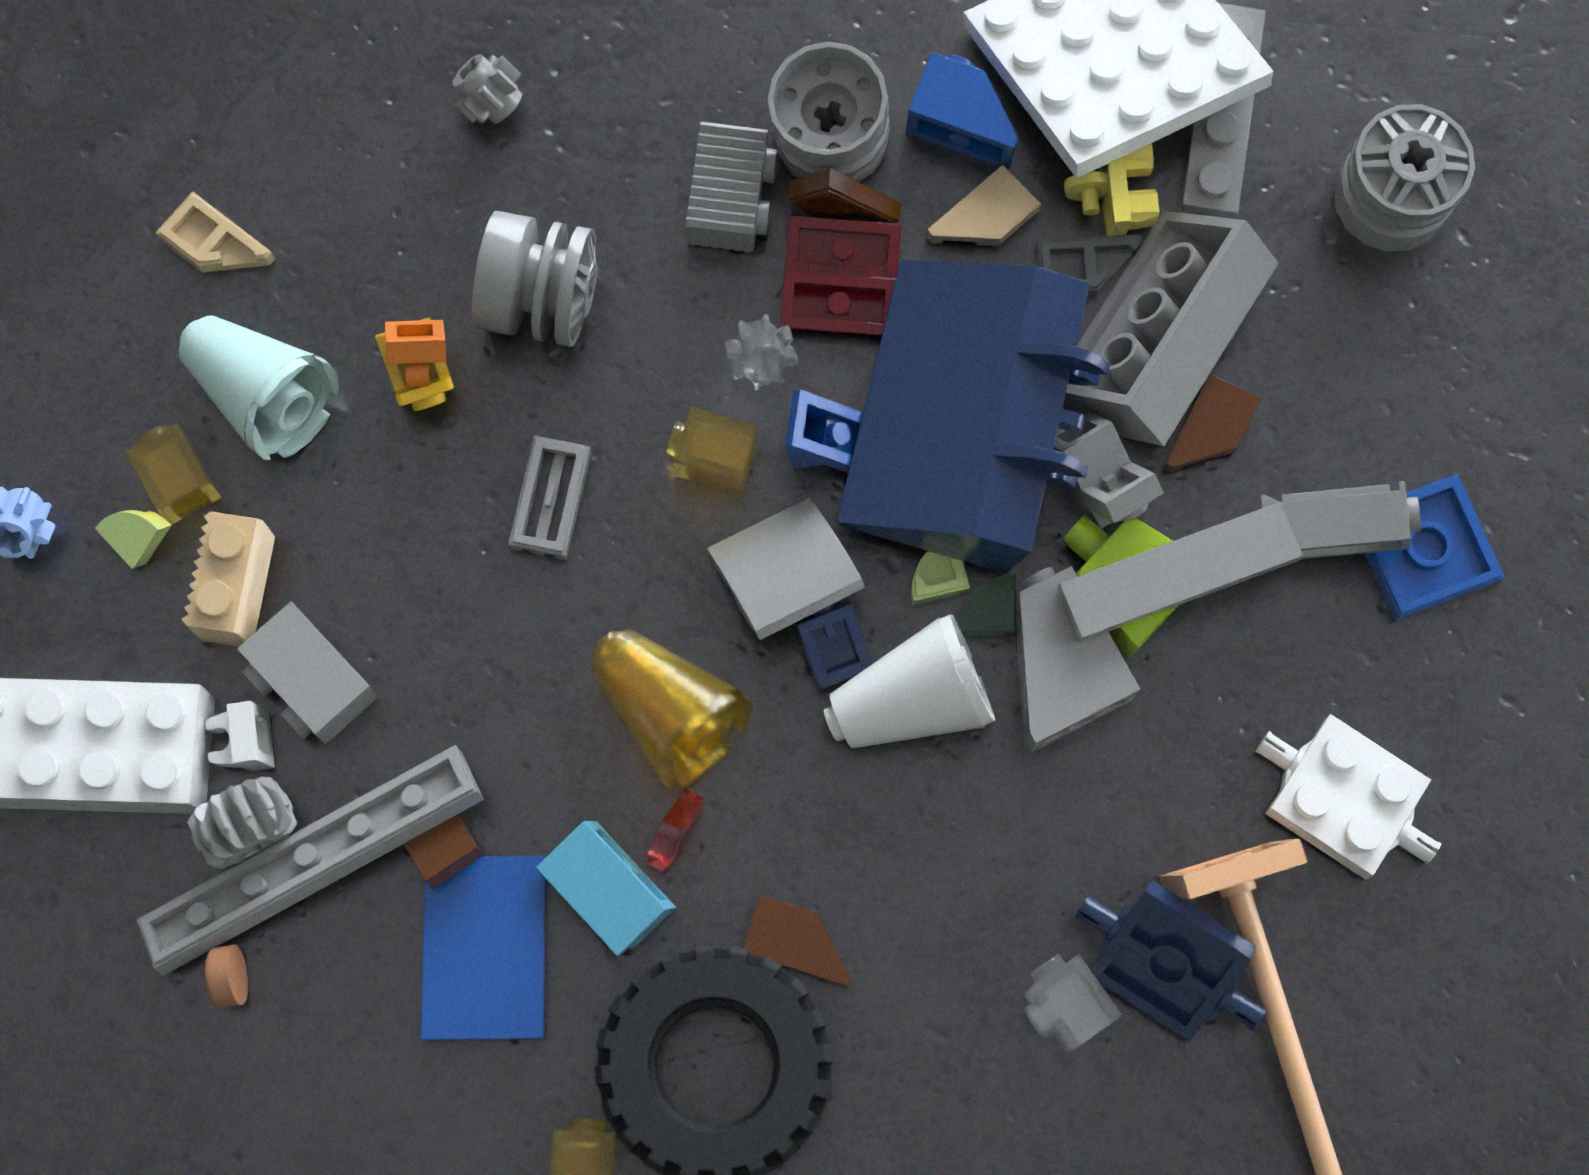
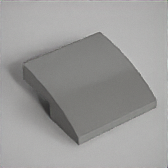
M810 497L707 548L714 567L733 593L740 612L759 640L865 588L863 580L846 550Z

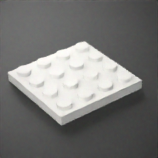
M989 0L964 12V28L1076 178L1260 92L1272 84L1273 70L1216 0Z

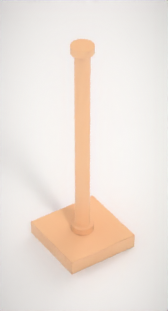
M1300 839L1264 843L1159 876L1162 887L1181 899H1192L1215 891H1219L1221 898H1228L1239 935L1256 946L1252 959L1249 962V967L1262 1007L1266 1008L1265 1017L1316 1175H1342L1251 890L1257 888L1254 879L1307 863Z

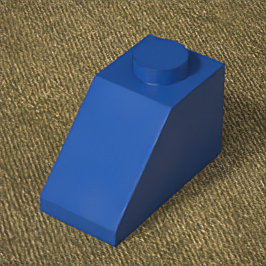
M932 52L908 109L905 133L997 167L1003 165L1009 171L1013 162L1018 137L985 71L976 68L972 62L958 55L942 56Z

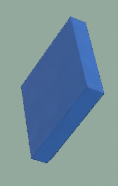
M1458 473L1406 492L1407 498L1418 497L1421 532L1410 533L1409 549L1364 553L1394 622L1495 585L1505 579Z

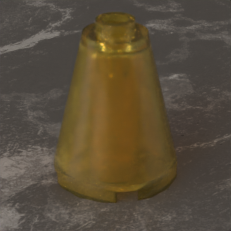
M627 629L620 633L618 631L608 633L597 643L593 650V657L595 658L592 663L593 674L657 777L669 788H673V780L681 787H684L706 775L731 750L724 741L734 727L743 734L749 724L753 712L752 701L742 691L632 629Z

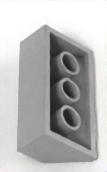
M1162 211L1156 224L1146 236L1076 346L1103 357L1110 364L1108 375H1100L1098 386L1068 384L1064 402L1084 414L1090 411L1111 421L1117 433L1124 438L1165 446L1279 264L1246 220Z

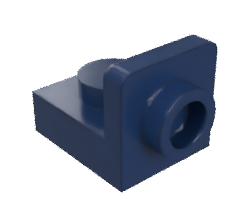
M846 598L791 624L797 631L814 681L820 690L852 678L873 664L853 605Z

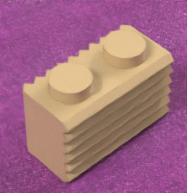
M209 512L204 516L208 523L201 527L205 535L199 538L203 546L196 550L201 556L194 561L198 569L192 572V575L196 580L189 584L193 590L192 593L187 595L191 603L184 607L188 615L182 618V620L201 641L239 647L257 629L275 536L263 520Z

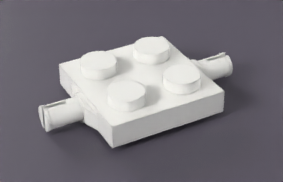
M1330 714L1323 721L1312 740L1299 750L1291 747L1270 731L1267 732L1256 748V753L1261 754L1285 770L1282 775L1280 791L1265 814L1363 879L1368 880L1371 878L1387 852L1397 845L1422 860L1426 865L1431 862L1436 855V851L1439 850L1440 842H1436L1411 825L1415 806L1431 779Z

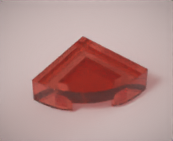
M686 788L661 822L645 860L646 864L661 872L669 869L679 852L678 848L684 834L691 824L694 825L704 804L702 803L703 798Z

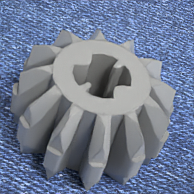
M260 777L256 780L247 779L239 785L229 786L227 790L212 795L209 801L197 806L188 819L187 824L192 833L190 837L197 852L202 853L208 865H212L213 868L224 869L230 865L235 866L288 837L296 827L297 821L292 812L294 808L287 794L283 793L278 783L273 781L271 777Z

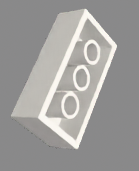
M0 678V808L192 814L198 805L207 802L210 768L208 753L211 752L213 733L205 729V722L214 716L216 698L200 684Z

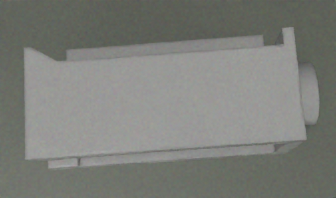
M1399 481L1398 490L1390 491V484L1282 494V502H1280L1303 554L1301 559L1407 550L1410 547V533L1421 532L1418 497L1407 498L1405 481ZM1261 495L1262 508L1279 502L1267 495Z

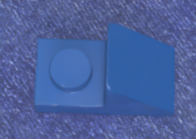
M801 389L793 391L785 449L793 468L803 469L826 465L849 473L863 412Z

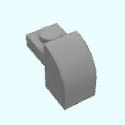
M1089 411L1084 414L1085 421L1081 433L1059 429L1054 450L1071 455L1081 460L1088 467L1086 478L1078 477L1076 487H1066V489L1083 514L1101 529L1112 522L1115 524L1118 521H1128L1140 516L1147 510L1149 502L1164 494L1155 473L1130 461L1111 421Z

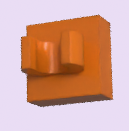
M443 320L385 322L387 364H405L406 387L430 386L428 363L446 362Z

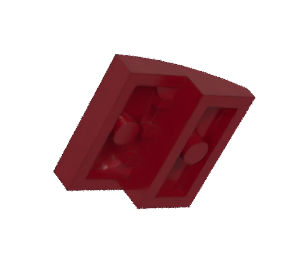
M789 216L780 328L882 336L898 273L902 224Z

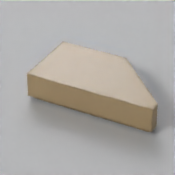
M1002 165L929 227L926 238L931 243H943V240L976 242V245L999 246L1039 212L1041 203Z
M194 192L184 200L156 231L160 241L202 273L268 266L275 260L270 250Z

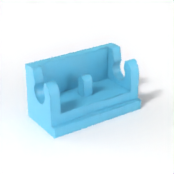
M583 821L536 867L617 956L622 955L628 948L633 949L677 908L597 821Z

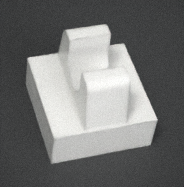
M252 701L227 704L226 712L206 720L205 729L214 734L228 732L230 737L229 744L224 750L208 753V760L211 763L221 767L244 768L251 772L275 768L269 710Z

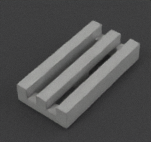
M534 435L508 543L511 550L522 551L524 549L532 551L536 555L544 556V554L554 555L555 559L567 561L592 453L590 446ZM545 451L555 453L535 537L525 536ZM567 456H572L576 458L556 542L550 541L548 537Z

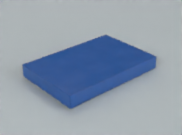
M483 856L435 889H432L424 881L421 1040L545 1039L547 879L536 867L546 856Z

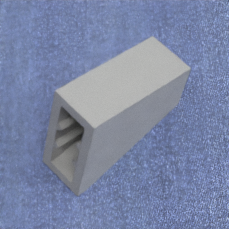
M1072 566L1058 573H1055L1052 567H1048L1031 575L1021 583L1024 590L1019 592L1014 604L1024 744L1029 753L1129 703L1140 691V687L1109 632L1081 642L1079 641L1058 590L1059 583L1077 577Z

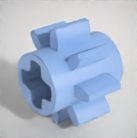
M0 487V555L3 558H17L23 555L30 559L34 558L39 544H48L56 525L46 520L52 505L44 503L36 493L30 491V488H16L7 491Z

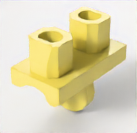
M1152 143L1100 167L1099 171L1093 170L1079 178L1073 175L1064 182L1065 196L1071 200L1082 201L1084 215L1098 214L1100 212L1099 199L1102 198L1106 236L1126 235L1128 230L1154 226L1157 222L1159 202L1156 189L1128 191L1127 177L1151 175L1154 159Z

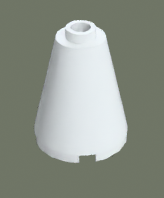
M952 614L937 618L830 693L832 706L824 709V715L836 742L846 739L849 746L853 749L984 728L985 725L996 721L981 675L978 676L971 660L973 658L972 653Z

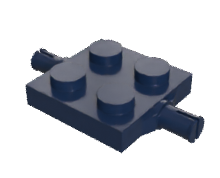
M1153 880L1149 881L1135 903L1122 910L1119 915L1092 899L1090 895H1087L1074 917L1081 919L1105 935L1102 950L1093 961L1087 976L1189 1042L1205 1021L1218 1015L1221 1011L1246 1025L1251 1031L1256 1028V1025L1263 1018L1266 1008L1259 1006L1235 990L1238 977L1252 959L1256 946Z

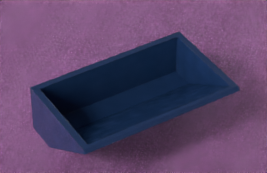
M901 260L837 523L844 527L1005 574L1024 559L1032 550L1045 486L1076 487L1077 478H1086L1088 467L1081 460L1054 450L1058 428L1073 433H1081L1083 430L1085 416L1063 409L1068 384L1098 386L1100 375H1108L1110 364L1103 357L1092 351L1076 347L1090 282L1038 266Z

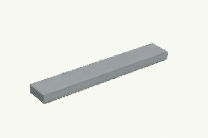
M456 745L450 747L136 919L153 968L162 976L210 951L212 948L219 946L483 801L484 798L462 752Z

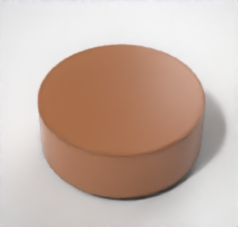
M236 944L212 948L207 954L205 961L206 985L212 1002L219 1008L243 1005L248 995V975L242 951Z

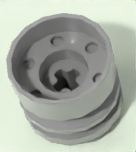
M828 41L805 46L783 61L772 77L767 99L778 156L790 174L796 178H801L831 168L857 182L871 175L885 157L890 137L889 105L885 80L871 57L851 45ZM833 122L840 123L841 125H833L829 132L822 131V127L829 129L832 126Z
M1422 104L1397 105L1378 113L1362 129L1352 151L1348 154L1339 171L1334 186L1335 210L1344 227L1363 244L1382 251H1409L1429 242L1442 228L1452 214L1453 209L1459 204L1461 198L1469 189L1475 171L1473 146L1458 123L1446 113Z
M494 211L482 238L473 283L472 321L475 329L515 335L526 312L531 313V329L534 340L546 341L555 320L554 336L556 344L569 347L574 346L579 337L582 324L589 314L597 278L595 230L577 226L568 246L566 223L554 222L545 238L544 244L539 245L538 227L534 217Z

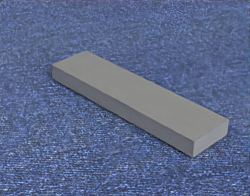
M1280 502L1066 580L1059 583L1058 590L1078 639L1081 642L1299 561L1303 554Z

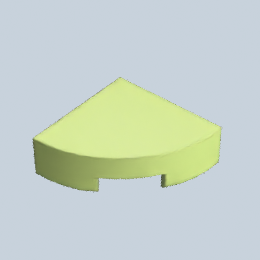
M125 510L107 516L95 529L132 569L147 564L172 525L155 512Z
M927 551L918 562L911 583L912 606L969 593L970 586L963 561Z

